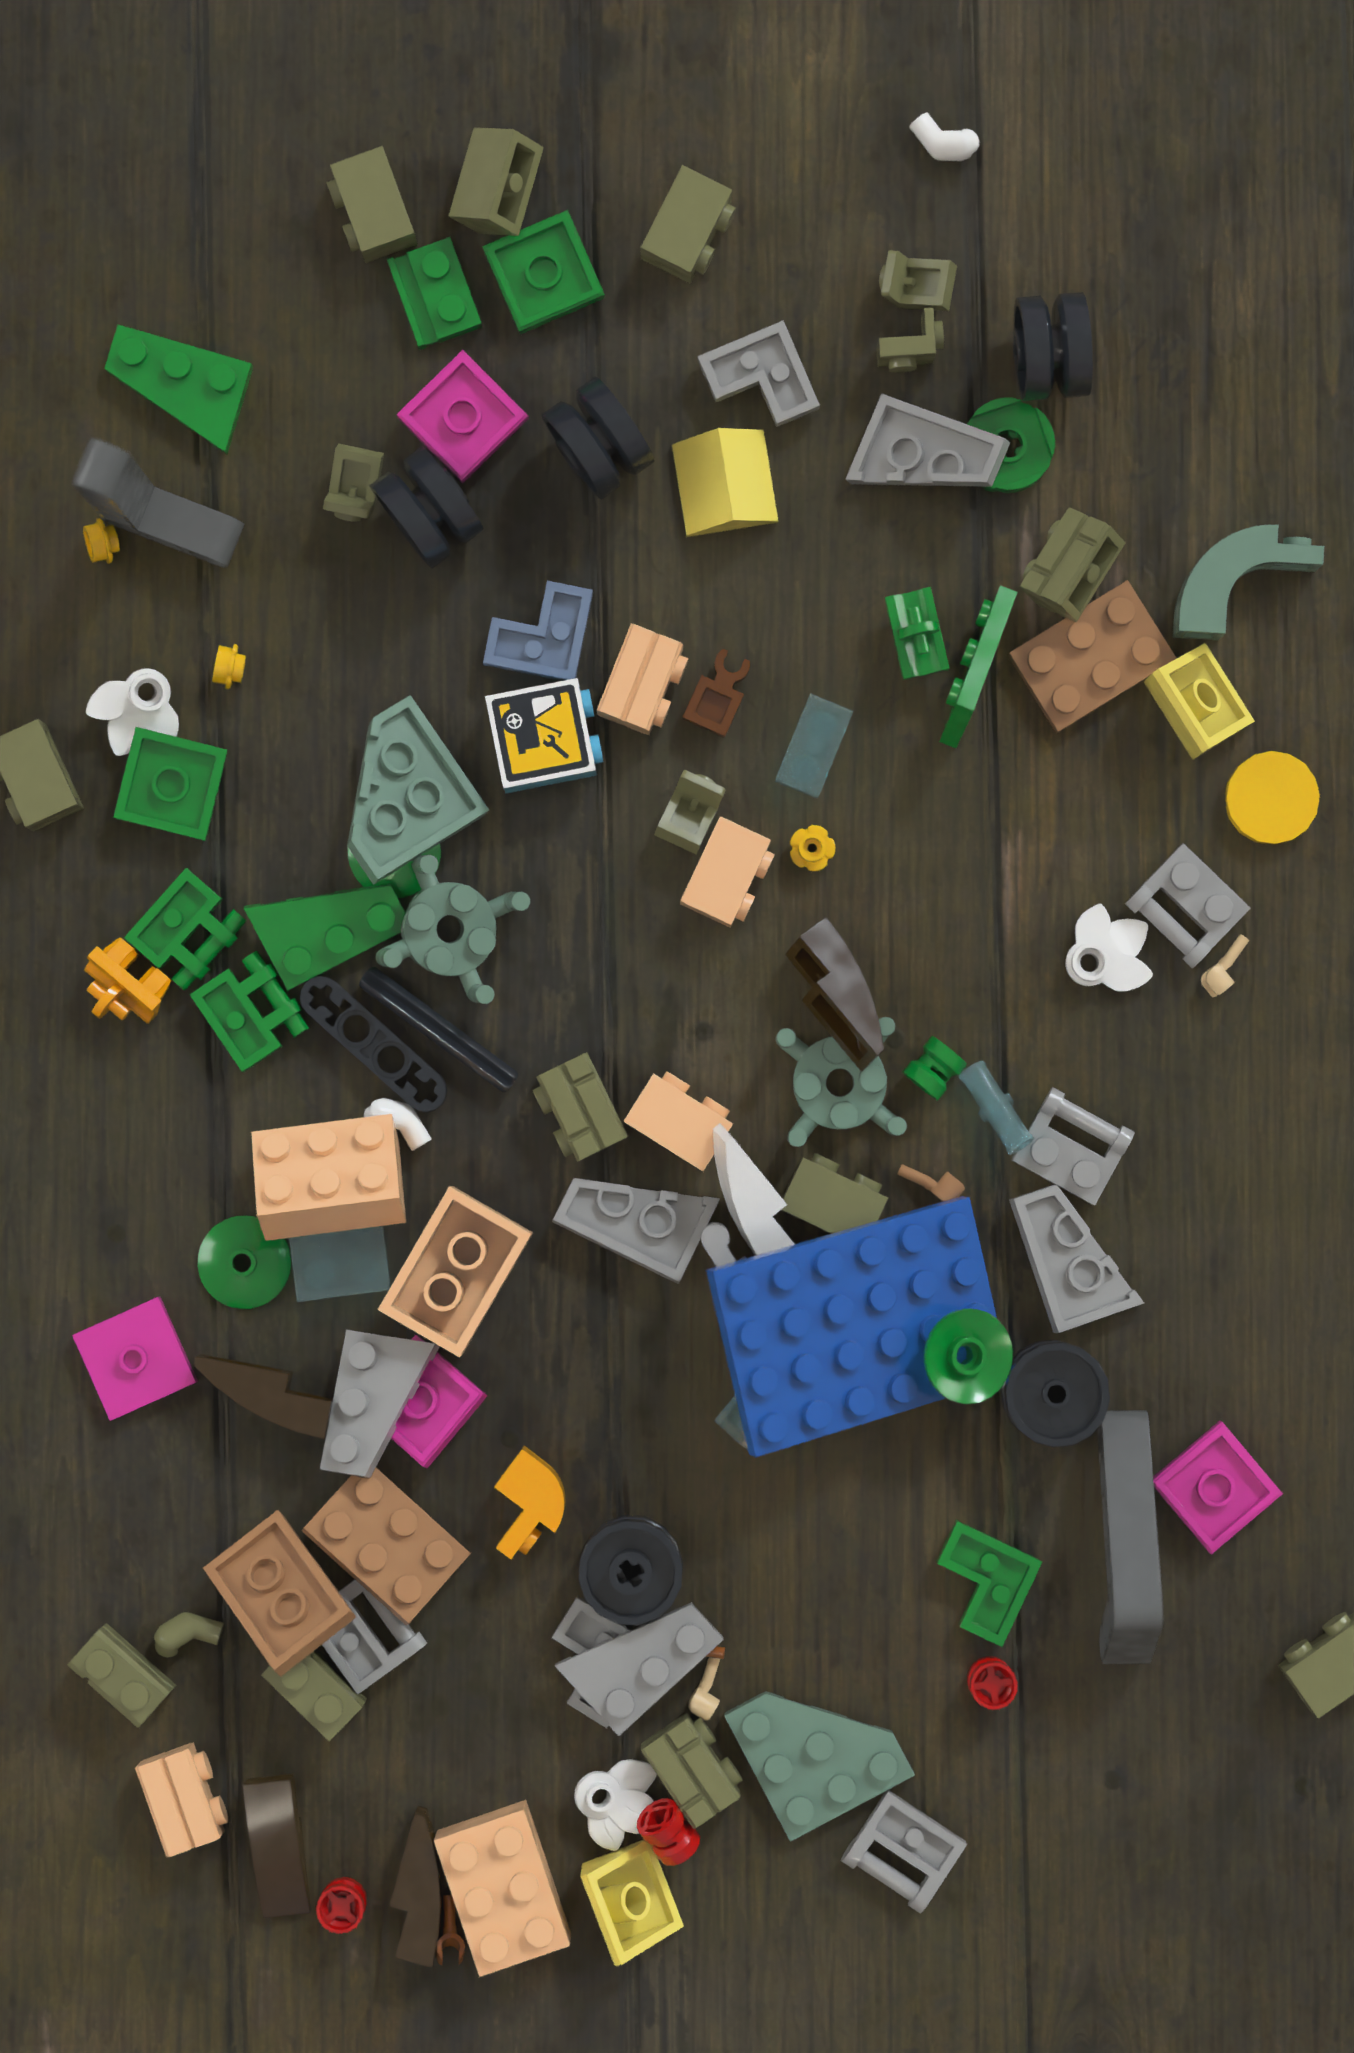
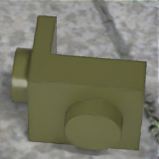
M889 250L886 264L881 268L879 276L881 295L898 308L922 310L924 308H933L939 311H949L957 265L951 260L907 258L900 251Z
M933 308L923 309L921 316L922 335L879 338L877 344L878 367L889 366L890 372L900 373L916 370V364L934 362L936 349L944 348V331L942 320L934 321Z
M338 444L335 448L329 493L324 499L323 509L334 512L335 517L345 521H360L362 518H369L376 507L377 501L369 485L381 476L384 453Z
M684 770L654 835L697 854L726 791L725 788L716 784L705 775L694 774Z

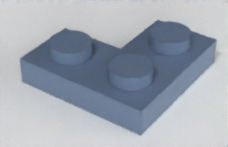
M547 581L538 626L492 617L483 664L485 666L561 681L575 679L593 590Z

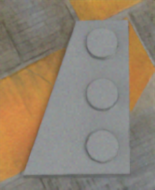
M881 394L845 480L850 484L992 487L1010 442L995 434Z
M573 1178L552 1222L679 1284L701 1239V1234L707 1227L720 1198L696 1197L678 1194V1192L653 1191L632 1188L628 1185Z
M1057 1184L1009 1200L1054 1333H1061L1144 1304L1138 1293L1132 1290L1118 1271L1119 1268L1112 1258L1104 1253L1090 1234V1228Z
M346 1330L321 1460V1470L365 1478L371 1477L397 1428L395 1424L409 1398L412 1399L420 1385L418 1381L429 1360L433 1361L440 1347L439 1345Z
M691 1602L655 1620L646 1622L636 1629L597 1644L587 1651L555 1663V1667L613 1731L620 1736L722 1642L724 1638Z

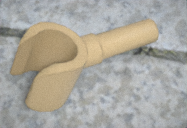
M1241 934L1224 957L1201 976L1203 987L1213 998L1222 994L1235 983L1226 970L1233 965L1249 942Z
M708 1658L702 1680H700L699 1686L688 1701L689 1710L705 1721L711 1718L720 1703L719 1699L708 1693L713 1685L720 1662L719 1658Z

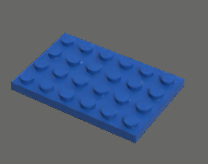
M964 1196L706 1270L748 1453L754 1457L946 1399L932 1386L924 1366L925 1344L932 1328L945 1315L965 1308L982 1310L997 1318L970 1197ZM963 1346L957 1352V1361L959 1363L963 1362L966 1358V1349Z

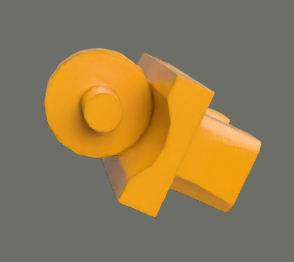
M120 937L105 947L103 951L97 946L87 957L89 962L84 971L95 980L86 991L98 1000L92 1013L100 1019L111 1011L119 1019L124 1020L132 1010L149 1024L158 1014L161 1000L167 992L171 980L153 966L139 980L135 979L126 970L137 959L138 953Z

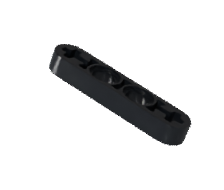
M322 976L311 978L304 984L300 994V1001L304 1010L411 1107L418 1111L431 1112L444 1104L448 1089L442 1076L334 980ZM330 986L333 991L329 997L338 1007L341 1008L345 1000L352 1005L351 1008L346 1009L339 1015L334 1027L327 1022V1019L334 1016L328 1008L321 1005L315 1010L311 1006L315 1000L311 994L313 988L317 987L323 990ZM360 1015L369 1022V1035L361 1042H351L344 1034V1024L351 1016ZM390 1046L399 1048L405 1057L402 1069L392 1074L384 1072L378 1063L381 1051ZM414 1062L421 1066V1070L414 1073L416 1077L425 1083L431 1079L437 1083L434 1092L438 1097L433 1103L427 1099L421 1103L417 1102L415 1097L419 1091L409 1081L406 1082L404 1089L396 1084L398 1080L409 1073Z

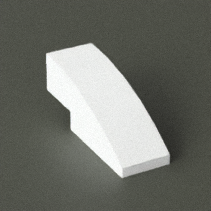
M719 1123L713 1128L714 1157L717 1173L728 1210L741 1236L755 1255L795 1245L773 1218L787 1204L735 1139Z

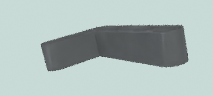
M93 438L89 439L72 486L104 521L224 568L228 567L244 527L243 522L155 487L129 453L106 442Z
M1107 1410L1105 1419L1097 1428L1108 1600L1100 1624V1657L1102 1664H1150L1162 1631L1163 1606L1149 1417L1147 1410Z

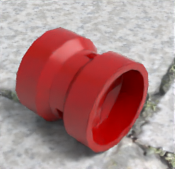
M985 1656L977 1659L971 1665L967 1673V1685L973 1698L979 1705L987 1709L998 1710L1008 1706L1014 1700L1018 1682L1014 1672L1004 1660L996 1656Z
M662 1798L652 1802L640 1813L637 1819L636 1828L645 1842L653 1845L654 1853L667 1866H675L685 1862L696 1852L700 1844L698 1831L696 1828L693 1829L689 1821L684 1819L683 1812L676 1802L670 1798Z
M348 1877L336 1878L326 1885L316 1907L317 1918L325 1929L329 1932L342 1934L348 1933L357 1927L362 1920L367 1905V1895L363 1886L355 1879Z

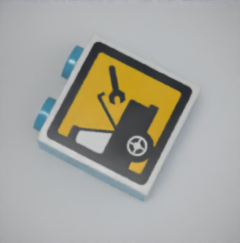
M578 678L485 696L505 793L597 775L595 764L604 761L599 736H589L585 718L595 717L589 689L580 691Z

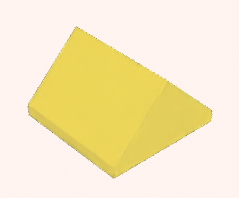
M717 428L672 444L687 537L778 523L764 430Z
M1206 643L1157 669L1144 681L1192 760L1255 722Z
M644 1839L582 1863L581 1879L615 1966L624 1964L684 1927L658 1857L653 1851V1845L645 1842Z

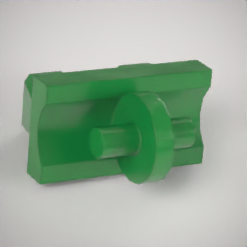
M931 587L885 597L884 600L903 680L948 671L950 669Z

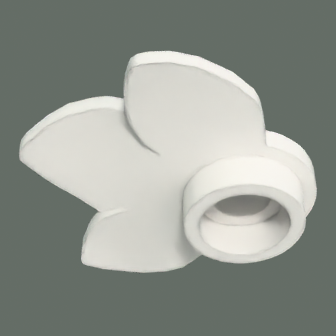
M139 669L133 672L126 681H108L92 694L86 707L87 715L96 719L109 720L107 725L108 740L114 754L117 756L130 752L135 727L175 737L179 728L178 716L168 703L171 695L169 682L163 674L153 669ZM144 683L152 684L155 690L154 696L147 701H143L138 695V689Z
M1102 904L1089 908L1080 916L1076 923V944L1070 948L1066 956L1065 964L1069 976L1076 983L1083 986H1094L1103 983L1118 992L1129 991L1147 983L1152 978L1153 973L1147 965L1135 957L1139 954L1145 942L1148 924L1136 919H1121L1111 922L1110 916ZM1085 954L1094 956L1097 961V966L1092 972L1083 970L1080 965V960Z
M633 1759L622 1760L608 1772H590L578 1782L574 1794L575 1803L578 1809L588 1817V1833L601 1847L617 1851L622 1844L625 1832L639 1834L636 1828L637 1819L640 1813L649 1804L654 1802L645 1793L657 1776L650 1763ZM599 1789H605L606 1798L604 1801L598 1804L593 1803V1794Z

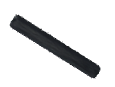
M376 967L369 968L359 982L360 988L498 1090L507 1092L518 1078L517 1071Z

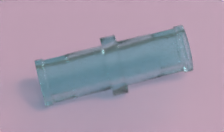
M984 1061L971 1065L958 1076L980 1107L979 1116L983 1122L989 1121L1009 1155L1022 1150L1035 1139L1012 1107L1015 1101L1009 1093L1004 1094Z

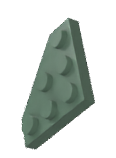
M411 695L373 717L367 731L347 847L374 885L413 861L416 857L426 853L482 818L489 811Z
M767 1691L724 1713L731 1730L790 1842L915 1776L893 1731L886 1728L865 1724L849 1719L847 1716L812 1705H804Z

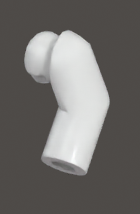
M928 112L919 116L909 126L929 154L938 161L966 160L979 147V138L974 131L970 129L941 131Z
M381 1098L374 1100L371 1106L365 1109L364 1117L392 1114L396 1129L400 1130L412 1151L432 1140L416 1111L408 1103Z

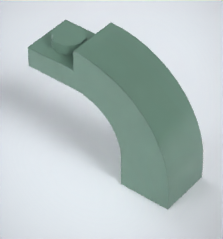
M1260 525L1246 528L1220 540L1195 564L1182 584L1174 610L1172 637L1219 640L1226 634L1228 598L1237 579L1249 572L1262 569L1316 572L1324 563V546L1311 545L1312 539L1306 537H1286L1283 539V543H1278L1279 525Z

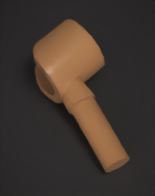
M904 1164L901 1165L898 1171V1175L925 1187L942 1202L959 1197L965 1190L964 1185L947 1171L938 1182Z

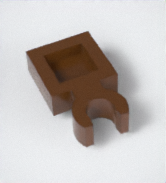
M722 649L715 658L714 668L717 674L715 679L712 680L701 675L682 717L683 720L723 738L726 737L744 697L743 693L733 689L734 684L744 680L750 669V660L744 659L741 668L737 672L727 671L723 665L728 651Z

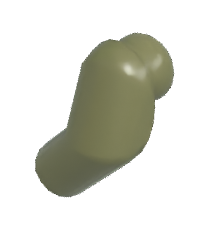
M190 1612L180 1613L159 1626L154 1634L155 1650L163 1657H173L177 1655L178 1649L193 1638L218 1645L223 1632L224 1622Z

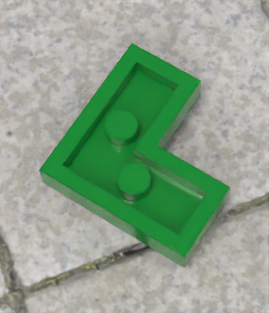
M955 1520L936 1563L978 1583L958 1625L977 1636L1003 1647L1042 1561L959 1520Z

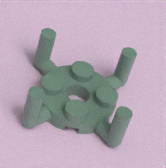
M420 855L412 861L411 865L421 891L412 898L405 912L401 926L402 940L380 949L376 953V961L381 966L394 968L399 966L403 959L411 957L416 964L429 972L443 976L458 975L469 1000L488 1004L494 998V990L490 986L482 984L476 967L484 962L495 947V918L513 910L523 911L527 909L530 905V897L525 892H508L487 902L478 891L469 885L454 882L439 883L434 873L439 865L437 858L433 855ZM447 915L455 917L461 927L458 938L450 943L442 941L436 930L439 920Z
M889 1017L879 1019L883 1042L895 1030V1023ZM784 1028L777 1033L775 1038L777 1045L798 1061L794 1070L793 1089L798 1106L803 1111V1114L787 1134V1141L791 1146L800 1147L804 1145L807 1138L818 1125L831 1129H849L871 1119L890 1135L897 1136L906 1131V1121L882 1105L886 1093L887 1075L879 1056L861 1072L833 1037L822 1039L809 1047L796 1037L791 1029ZM835 1069L847 1071L853 1079L851 1091L842 1097L831 1094L826 1086L827 1076Z

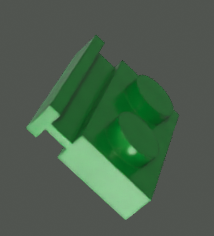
M450 237L409 251L401 257L387 259L419 350L425 349L428 345L437 342L441 343L483 328Z

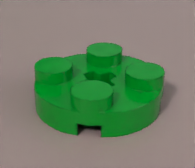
M1005 397L989 401L978 408L967 423V425L997 436L1008 434L1010 440L1018 439L1021 445L1015 449L1014 457H1007L1005 454L992 487L981 486L987 491H998L1001 493L1023 491L1036 484L1050 466L1055 450V435L1051 423L1042 411L1021 402L1022 400Z

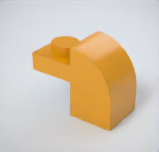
M524 1446L494 1486V1488L523 1509L496 1547V1549L510 1559L518 1550L524 1555L528 1553L542 1533L536 1528L539 1522L555 1533L560 1525L565 1509V1491L559 1475L546 1461Z

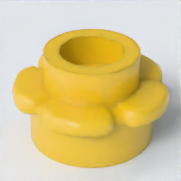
M96 518L95 524L83 526L84 540L91 561L94 563L106 560L107 564L111 563L113 560L112 553L120 551L117 533L113 524L105 526L101 518Z
M234 644L233 648L220 645L218 648L212 682L225 684V689L231 688L232 681L239 683L242 681L246 655L238 654L237 644Z
M811 825L808 829L804 830L801 828L793 834L790 840V845L792 846L790 857L794 864L800 868L807 867L809 871H819L827 866V861L834 857L836 848L834 840L827 836L828 832L821 826ZM815 844L817 850L813 853L809 852L808 845Z

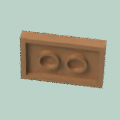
M1128 580L1089 603L1077 622L1065 618L1008 654V657L1056 734L1142 682L1157 669L1177 659Z
M375 1468L370 1478L351 1475L302 1529L305 1535L406 1626L471 1554L377 1468Z
M279 1510L275 1511L203 1567L272 1669L280 1677L356 1618L354 1612Z

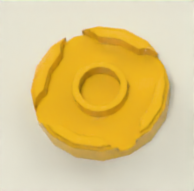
M1275 751L1253 755L1236 767L1227 782L1225 792L1228 818L1237 831L1253 842L1273 845L1291 841L1306 831L1317 814L1320 798L1316 778L1306 764L1291 754Z

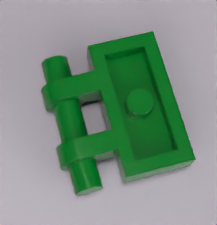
M185 868L124 938L159 969H162L174 956L183 966L171 979L186 991L197 977L202 980L210 971L208 965L225 946L230 948L238 939L235 934L247 920L234 909L222 922L215 918L211 913L223 899L193 872ZM202 925L211 934L193 954L184 944Z
M258 951L251 953L242 960L251 976L241 983L237 980L231 969L228 968L190 994L242 1072H246L283 1047L273 1033V1030L280 1025L285 1024L293 1038L298 1037L309 1029V1026L300 1015L303 1009L295 998L290 1000L276 979L279 976L278 972L272 964L266 965ZM259 989L262 990L274 1008V1011L264 1018L249 997Z

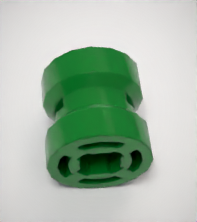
M931 1036L923 1045V1054L918 1060L910 1061L902 1073L925 1093L938 1101L946 1092V1083L952 1076H959L967 1066V1063L936 1037Z

